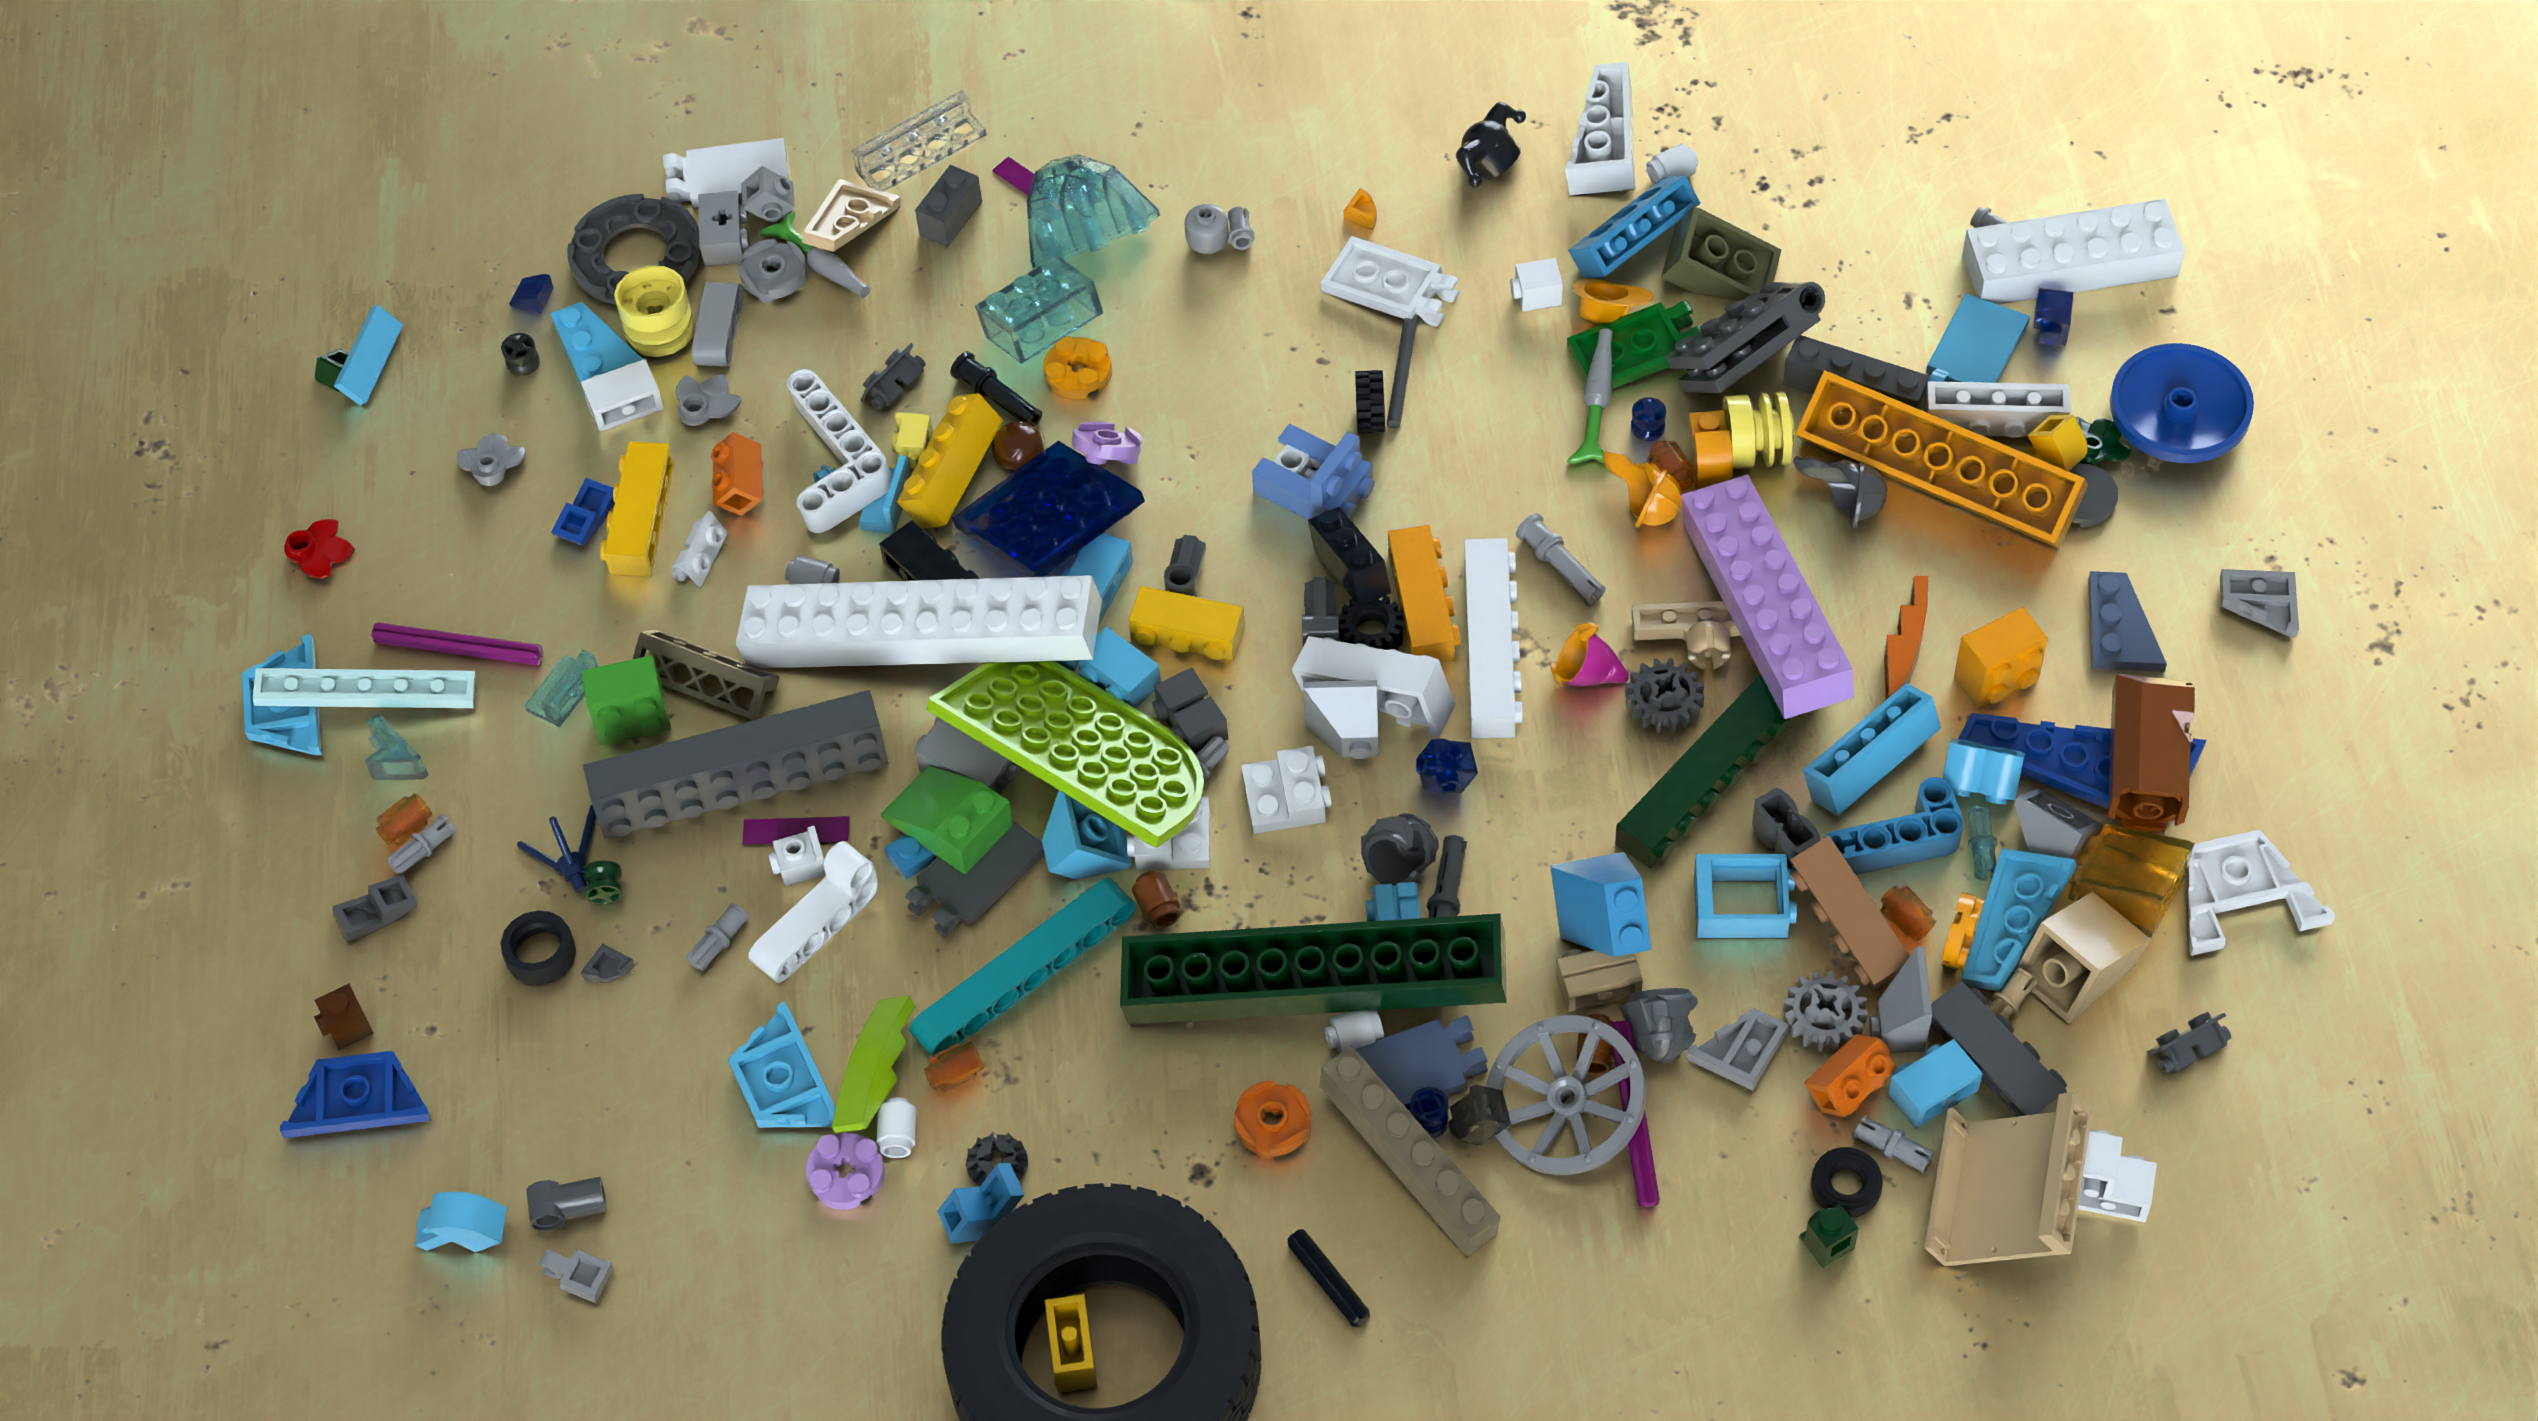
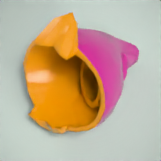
M1588 622L1573 627L1576 630L1566 640L1557 662L1550 663L1553 678L1559 687L1564 685V683L1582 687L1603 683H1626L1628 681L1629 674L1614 651L1597 636L1596 633L1598 632L1599 625Z

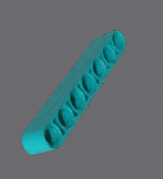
M1105 878L1099 881L921 1012L911 1023L910 1033L934 1059L943 1058L1123 925L1134 914L1136 903L1112 878Z

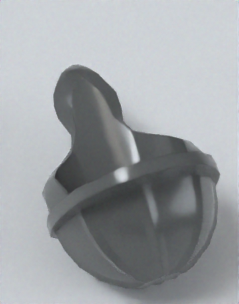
M1796 456L1793 459L1794 466L1799 472L1809 477L1822 479L1828 484L1838 508L1850 516L1851 528L1856 529L1859 520L1869 519L1883 508L1886 502L1887 485L1883 476L1875 468L1862 462L1856 464L1847 459L1832 464L1814 456L1806 458Z

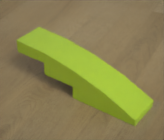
M909 995L879 1000L866 1021L850 1056L839 1091L832 1123L835 1133L866 1129L898 1080L891 1067L907 1044L900 1031L916 1008Z

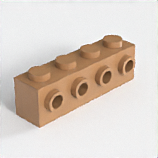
M1828 835L1790 859L1794 871L1790 872L1789 875L1800 892L1807 889L1814 899L1810 906L1819 921L1824 923L1828 920L1836 933L1832 934L1831 938L1843 955L1849 952L1857 963L1852 966V969L1863 986L1870 983L1876 992L1893 981L1910 955Z

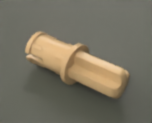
M2017 968L2004 988L1999 993L1995 992L1992 998L1994 1001L1988 1008L1995 1016L2001 1014L2007 1020L2011 1014L2017 1015L2019 1005L2033 987L2037 985V980L2032 978L2033 976L2024 969Z

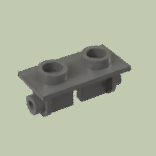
M912 343L903 351L899 348L896 349L886 360L885 364L887 367L881 373L875 370L865 380L863 386L866 389L860 399L862 402L870 396L872 398L871 403L876 409L888 408L903 392V389L895 381H900L907 388L924 372L923 367L926 365L924 360L919 356L913 357L909 354L913 347Z
M2205 1012L2189 1020L2190 1029L2180 1034L2177 1029H2173L2157 1037L2158 1046L2147 1051L2148 1055L2159 1052L2161 1059L2158 1060V1063L2164 1073L2170 1071L2172 1073L2179 1072V1070L2198 1060L2192 1046H2196L2201 1057H2205L2227 1046V1041L2231 1039V1033L2226 1026H2220L2218 1020L2226 1017V1014L2222 1013L2211 1017L2209 1012Z

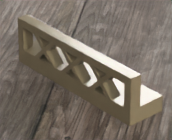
M657 629L640 632L633 659L645 657L646 650L655 652L662 666L657 670L663 686L751 720L758 719L765 692L776 690L780 676ZM679 663L686 664L693 679L685 683L679 682L672 667ZM710 675L717 676L724 691L717 695L710 694L703 679ZM729 681L735 683L736 685L731 687ZM745 687L754 691L750 708L739 704L734 693L735 690Z

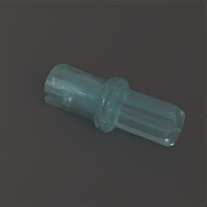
M1975 806L1968 812L1971 836L1968 840V848L1973 853L1974 877L1979 880H1988L1987 871H1990V878L1992 879L1997 865L1995 847L1998 845V841L1993 836L1990 810L1987 807Z

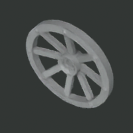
M1579 1015L1556 1016L1528 1026L1504 1046L1493 1063L1488 1076L1485 1092L1486 1114L1497 1140L1521 1164L1546 1174L1573 1175L1603 1165L1621 1152L1630 1142L1644 1115L1647 1100V1083L1638 1055L1617 1030L1590 1017ZM1568 1032L1587 1034L1572 1077L1567 1076L1551 1037L1552 1035ZM1602 1039L1620 1053L1625 1063L1583 1085L1599 1040ZM1538 1041L1542 1045L1555 1078L1551 1084L1513 1067V1064L1520 1055ZM1630 1077V1100L1626 1112L1589 1100L1595 1094ZM1506 1078L1547 1096V1100L1503 1113L1502 1092ZM1575 1096L1573 1102L1565 1104L1567 1098ZM1555 1112L1531 1151L1520 1145L1507 1128V1126ZM1584 1112L1620 1124L1606 1141L1593 1150L1582 1118ZM1567 1119H1570L1581 1155L1567 1158L1546 1157V1152Z

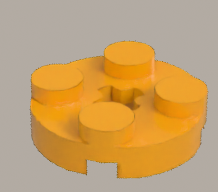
M1062 336L1055 341V346L1047 352L1043 361L1045 380L1051 385L1052 391L1063 398L1078 400L1088 398L1090 392L1099 389L1100 392L1108 385L1112 376V364L1108 348L1104 343L1084 337L1072 338L1070 336ZM1081 364L1086 367L1080 368L1078 372L1072 371L1073 365Z
M1961 893L1955 910L1958 912L1955 914L1950 926L1941 965L1964 970L1975 936L1976 924L1982 912L1983 899L1968 893Z

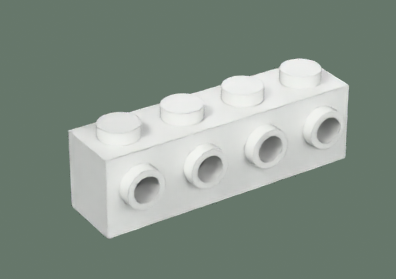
M1928 381L1923 407L1924 412L1982 436H2007L2010 438L2028 437L2050 415L2071 414L2069 384Z

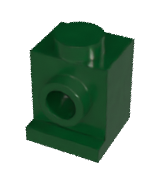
M1838 1204L1833 1208H1823L1814 1213L1808 1220L1806 1231L1801 1233L1799 1238L1821 1267L1824 1268L1855 1249L1859 1227L1841 1204Z

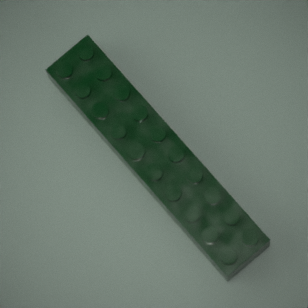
M1500 913L1122 936L1120 1007L1128 1024L1507 1003L1506 941Z

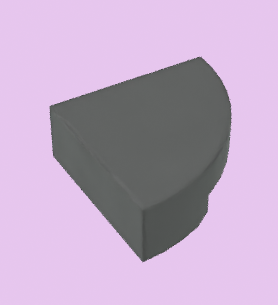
M602 943L583 968L581 974L583 979L588 981L609 982L626 975L633 969L635 964L632 958Z

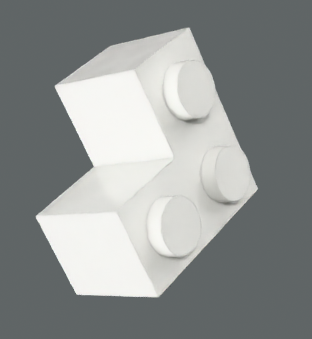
M2104 1130L2089 1131L2078 1209L2146 1222L2152 1204L2157 1163L2149 1162L2143 1157L2136 1155L2120 1156L2123 1137L2113 1136Z

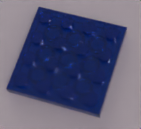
M1058 440L953 516L952 520L958 530L1028 576L1044 577L1096 537L1102 535L1119 520L1129 515L1134 509L1144 503L1145 500L1139 489L1100 465L1087 462L1085 456Z

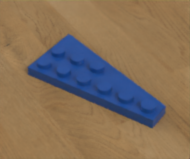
M1978 713L1970 714L1958 739L2023 752L2025 757L2021 775L2108 809L2111 729L2075 725L2073 729L2056 727L2055 722L2041 721L2040 725L2021 723L2013 717ZM2193 738V741L2190 742V777L2204 750L2207 741L2205 739Z

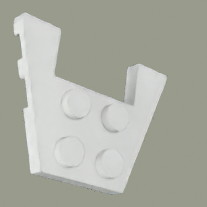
M2260 829L2192 844L2187 847L2188 932L2191 956L2224 949L2226 939L2216 918V913L2285 898L2299 931L2330 925L2333 923L2335 915L2327 905L2323 907L2313 895L2315 891L2306 881L2301 882L2289 868L2290 863Z

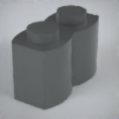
M1775 788L1755 799L1752 826L1756 836L1764 845L1773 849L1774 854H1787V868H1792L1790 859L1821 840L1818 830L1812 822L1798 814V809L1793 799L1779 788Z

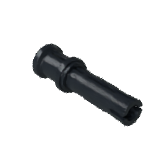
M969 351L963 352L952 364L951 376L957 380L962 379L970 385L974 394L979 393L981 396H987L1018 421H1025L1032 424V421L1037 425L1041 420V410L1031 405L997 379L995 370L991 367L985 368L977 362L973 353Z

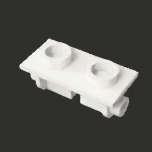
M707 511L704 518H700L699 521L693 523L692 530L684 544L688 550H681L676 562L671 567L673 578L678 581L691 578L698 588L702 587L728 534L711 511Z

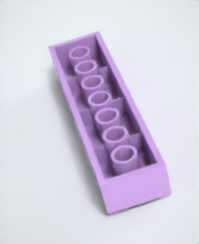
M1748 474L1681 494L1683 524L1783 718L1787 719L1854 698L1853 668Z

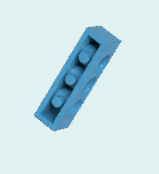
M1685 175L1663 178L1568 249L1583 278L1604 277L1679 221L1694 206H1698L1701 203Z

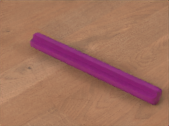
M381 622L374 624L371 633L375 643L531 665L541 664L544 654L540 644Z
M1627 1020L1611 1023V1027L1617 1030L1635 1051L1631 1023ZM1613 1047L1615 1066L1618 1067L1625 1062L1620 1053ZM1630 1077L1618 1082L1624 1112L1627 1111L1630 1100ZM1644 1111L1641 1123L1628 1146L1637 1202L1640 1207L1648 1208L1658 1205L1660 1197L1646 1112Z

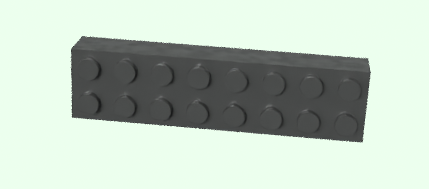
M870 690L584 764L583 768L593 808L604 839L623 837L630 832L649 827L657 828L667 822L683 818H695L702 813L720 808L729 809L739 803L755 799H767L773 794L789 790H801L811 784L841 779L845 775L861 771H873L889 763Z

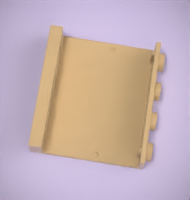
M2073 1092L2059 1094L2056 1112L1968 1123L1954 1108H1948L1946 1122L1942 1129L1943 1140L1940 1158L1936 1164L1937 1176L1934 1194H1932L1930 1199L1931 1211L1928 1229L1924 1235V1248L1944 1266L2071 1254L2092 1111Z

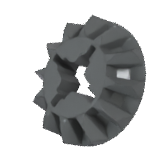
M992 1131L990 1136L983 1139L978 1137L976 1144L971 1149H968L965 1163L967 1172L971 1180L978 1186L982 1185L994 1169L993 1163L989 1161L992 1159L994 1150L1000 1152L1001 1158H1006L1002 1159L1001 1163L1011 1164L1019 1181L1027 1170V1152L1022 1142L1013 1138L1009 1132L1006 1135H1000Z

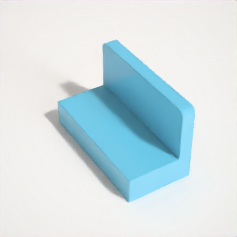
M900 455L896 468H890L893 478L888 493L863 508L859 520L861 530L893 534L896 531L903 509L897 503V500L904 489V483L911 476L907 456Z

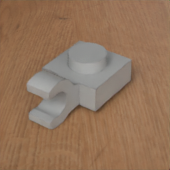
M577 1249L572 1259L546 1250L539 1262L544 1267L542 1270L543 1274L560 1279L559 1286L561 1290L594 1303L597 1302L614 1270L611 1262Z

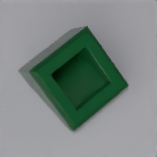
M339 348L318 357L314 376L315 380L340 392L334 387V384L349 353Z

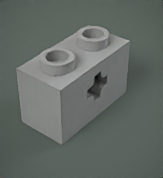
M738 190L698 194L699 246L704 266L742 263L744 260V249L750 247L748 229L743 227V224L749 223V213L743 209Z

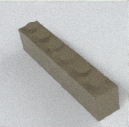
M1352 1045L1321 1067L1319 1087L1466 1257L1497 1236L1501 1216Z

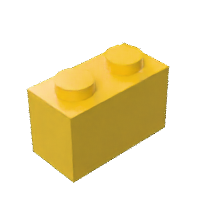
M1085 1294L1046 1299L1045 1306L1053 1372L1058 1393L1098 1387Z

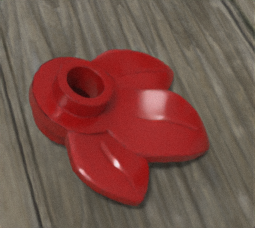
M323 519L312 523L307 530L292 532L286 539L284 552L291 562L300 565L304 574L313 578L324 579L331 576L332 565H338L348 560L354 553L355 548L347 540L335 536L339 527L338 520Z

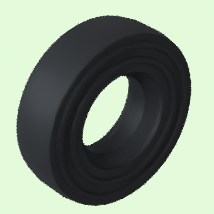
M1852 1147L1835 1148L1823 1154L1816 1162L1811 1176V1189L1817 1203L1822 1208L1827 1209L1841 1204L1851 1218L1861 1216L1870 1211L1878 1202L1883 1186L1882 1173L1876 1161L1866 1152ZM1841 1170L1853 1171L1861 1178L1862 1187L1855 1194H1841L1832 1185L1831 1179L1833 1175Z

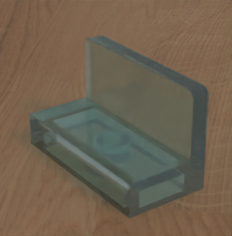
M582 650L576 659L564 655L525 704L526 711L560 728L585 696L581 671L598 667L595 655L585 650Z

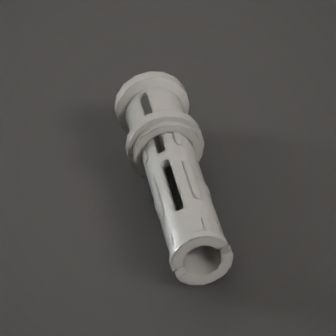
M1535 513L1527 517L1519 525L1516 536L1522 541L1526 540L1536 551L1535 555L1539 560L1549 561L1589 604L1595 602L1593 596L1599 600L1605 593V586L1600 584L1563 546L1562 536L1558 533H1553L1543 523L1544 520L1540 514Z

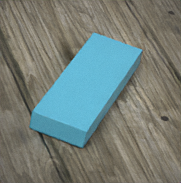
M379 305L372 307L336 379L334 387L358 405L367 403L404 324Z

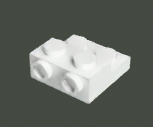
M1313 746L1277 751V759L1241 765L1253 834L1326 823L1325 808L1331 807V797L1328 785L1321 786L1319 777L1325 776L1322 755L1315 756Z
M1202 797L1199 809L1193 820L1182 831L1157 849L1133 834L1127 835L1128 857H1135L1136 871L1210 868L1209 797Z

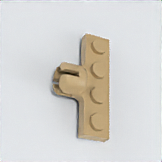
M1723 601L1632 605L1631 616L1634 640L1683 639L1687 645L1689 660L1701 669H1706L1705 657H1711L1713 669L1724 665L1731 655L1730 637L1741 636Z

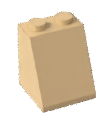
M2092 891L2041 922L2015 971L2017 968H2022L2033 976L2032 978L2038 982L2031 992L2070 1024L2136 966L2151 939Z

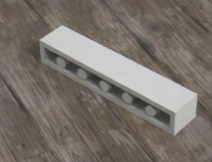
M1507 538L1465 539L1471 739L1515 737V723H1522V701H1515L1514 694L1521 693L1520 671H1513V662H1520L1519 641H1512V633L1518 632V611H1511L1510 603H1517L1516 581L1509 582V574H1515V552H1508Z

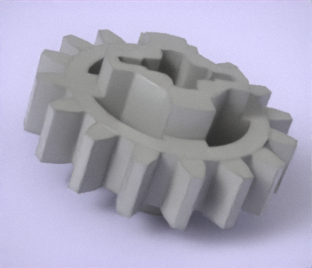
M1813 971L1811 981L1801 976L1799 977L1797 987H1789L1788 998L1784 1001L1783 1011L1786 1012L1784 1022L1793 1025L1791 1029V1036L1793 1038L1800 1035L1804 1036L1803 1046L1807 1047L1811 1042L1817 1043V1050L1822 1052L1824 1045L1830 1044L1833 1051H1838L1840 1041L1846 1044L1855 1034H1862L1863 1024L1866 1023L1868 1011L1864 1010L1867 999L1866 997H1858L1860 990L1858 984L1851 987L1847 986L1848 976L1844 975L1838 981L1834 979L1833 971H1828L1826 978H1821L1817 971ZM1804 1001L1806 1003L1805 1013L1801 1014L1800 1005ZM1847 1008L1850 1009L1851 1017L1848 1021H1846L1845 1019V1012Z

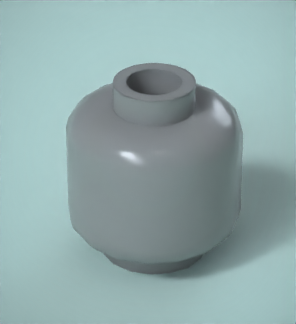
M1202 204L1195 206L1188 212L1184 224L1185 236L1188 245L1194 251L1210 254L1218 252L1226 245L1229 234L1228 219L1220 207L1213 204Z

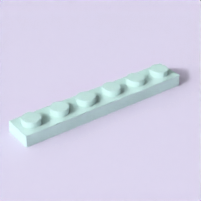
M256 668L252 698L254 706L474 708L476 676L475 671Z

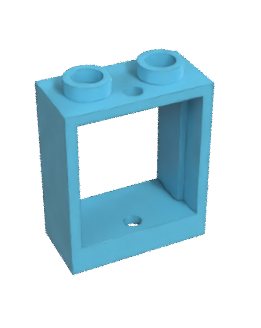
M1696 854L1694 885L1697 938H1788L1789 924H1796L1797 911L1796 901H1789V891H1794L1795 883L1789 875L1794 869L1787 868V854ZM1712 881H1775L1777 914H1714Z

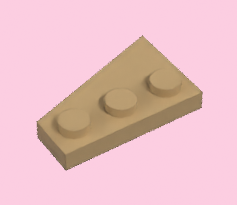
M838 179L803 231L802 243L834 252L900 208L901 196Z

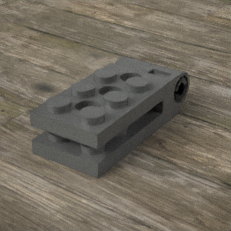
M1769 282L1761 288L1759 293H1753L1746 299L1736 301L1727 306L1725 314L1702 324L1700 332L1693 337H1686L1678 341L1674 345L1675 350L1665 356L1670 368L1687 370V373L1677 380L1682 391L1721 393L1818 323L1821 320L1818 314L1822 311L1825 304V293L1822 287L1815 282Z

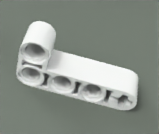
M845 841L837 843L827 853L824 859L826 877L764 933L750 949L749 960L777 983L789 978L858 914L877 893L878 880L873 863Z

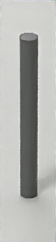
M1417 314L1412 319L1404 318L1387 418V425L1392 428H1398L1401 424L1418 319Z

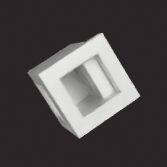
M815 826L807 827V832L772 841L775 852L768 853L774 875L782 874L785 886L826 875L824 858Z

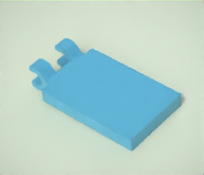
M1966 293L1927 364L1926 374L1931 375L1929 381L1998 383L2029 324L2030 316Z

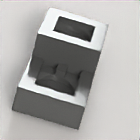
M400 875L369 885L368 895L334 905L333 916L346 942L375 932L398 920L417 907V900L404 875Z

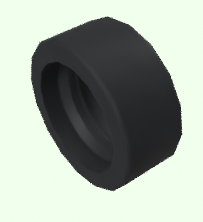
M537 910L517 917L504 930L500 942L502 956L507 968L514 978L525 984L543 985L556 981L570 969L576 955L575 942L570 928L562 917L548 911ZM543 932L552 933L559 938L560 946L558 950L545 961L527 963L517 957L518 947L531 935Z

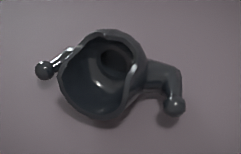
M1500 101L1489 110L1482 121L1473 124L1465 132L1461 147L1456 152V158L1467 174L1468 183L1471 187H1479L1482 184V177L1490 180L1499 176L1518 159L1521 147L1506 129V119L1512 118L1518 124L1523 123L1526 119V113L1522 109L1515 110L1508 104Z

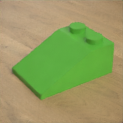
M930 765L881 813L882 819L907 836L918 840L919 844L964 875L1013 826L1009 800L982 782Z

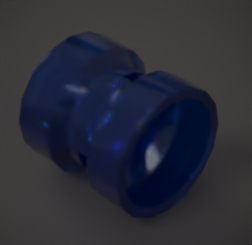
M1421 1088L1411 1097L1410 1112L1433 1139L1443 1135L1449 1124L1448 1098L1438 1088Z

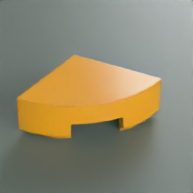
M1359 188L1343 210L1344 218L1373 230L1377 221L1376 206L1370 194Z

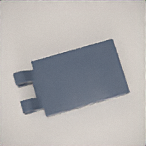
M1462 1016L1453 1020L1445 1028L1442 1027L1440 1020L1436 1019L1355 1049L1408 1110L1467 1090L1466 1078L1478 1076L1488 1071L1485 1064L1487 1063V1058L1482 1047L1470 1050L1463 1057H1461L1457 1045L1474 1040L1471 1032L1473 1031V1026L1468 1016Z

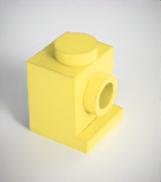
M896 412L895 420L898 432L894 431L892 436V451L897 452L896 462H898L900 455L907 456L909 467L912 469L917 466L919 456L925 451L933 437L931 417L927 414Z

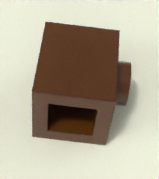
M349 983L314 1000L320 1011V1014L314 1016L323 1037L331 1034L339 1050L374 1034Z

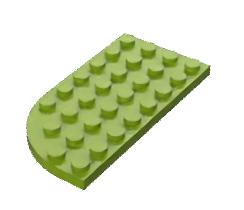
M1055 661L988 662L928 698L927 711L1156 849L1182 831L1193 820L1199 809L1204 779L1200 763L1191 748L1163 724L1124 701L1117 699Z

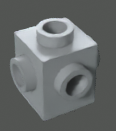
M761 166L741 183L743 209L772 224H775L795 207L793 181L764 166Z

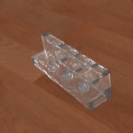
M961 90L852 149L855 170L870 188L884 192L987 135L986 128L972 114L970 99ZM965 123H968L973 128L972 131L966 134L955 133V129ZM934 140L946 141L945 145L939 149L927 148L928 144ZM907 155L918 156L917 161L911 164L900 163L901 158ZM879 170L890 171V175L879 182L872 176V174Z

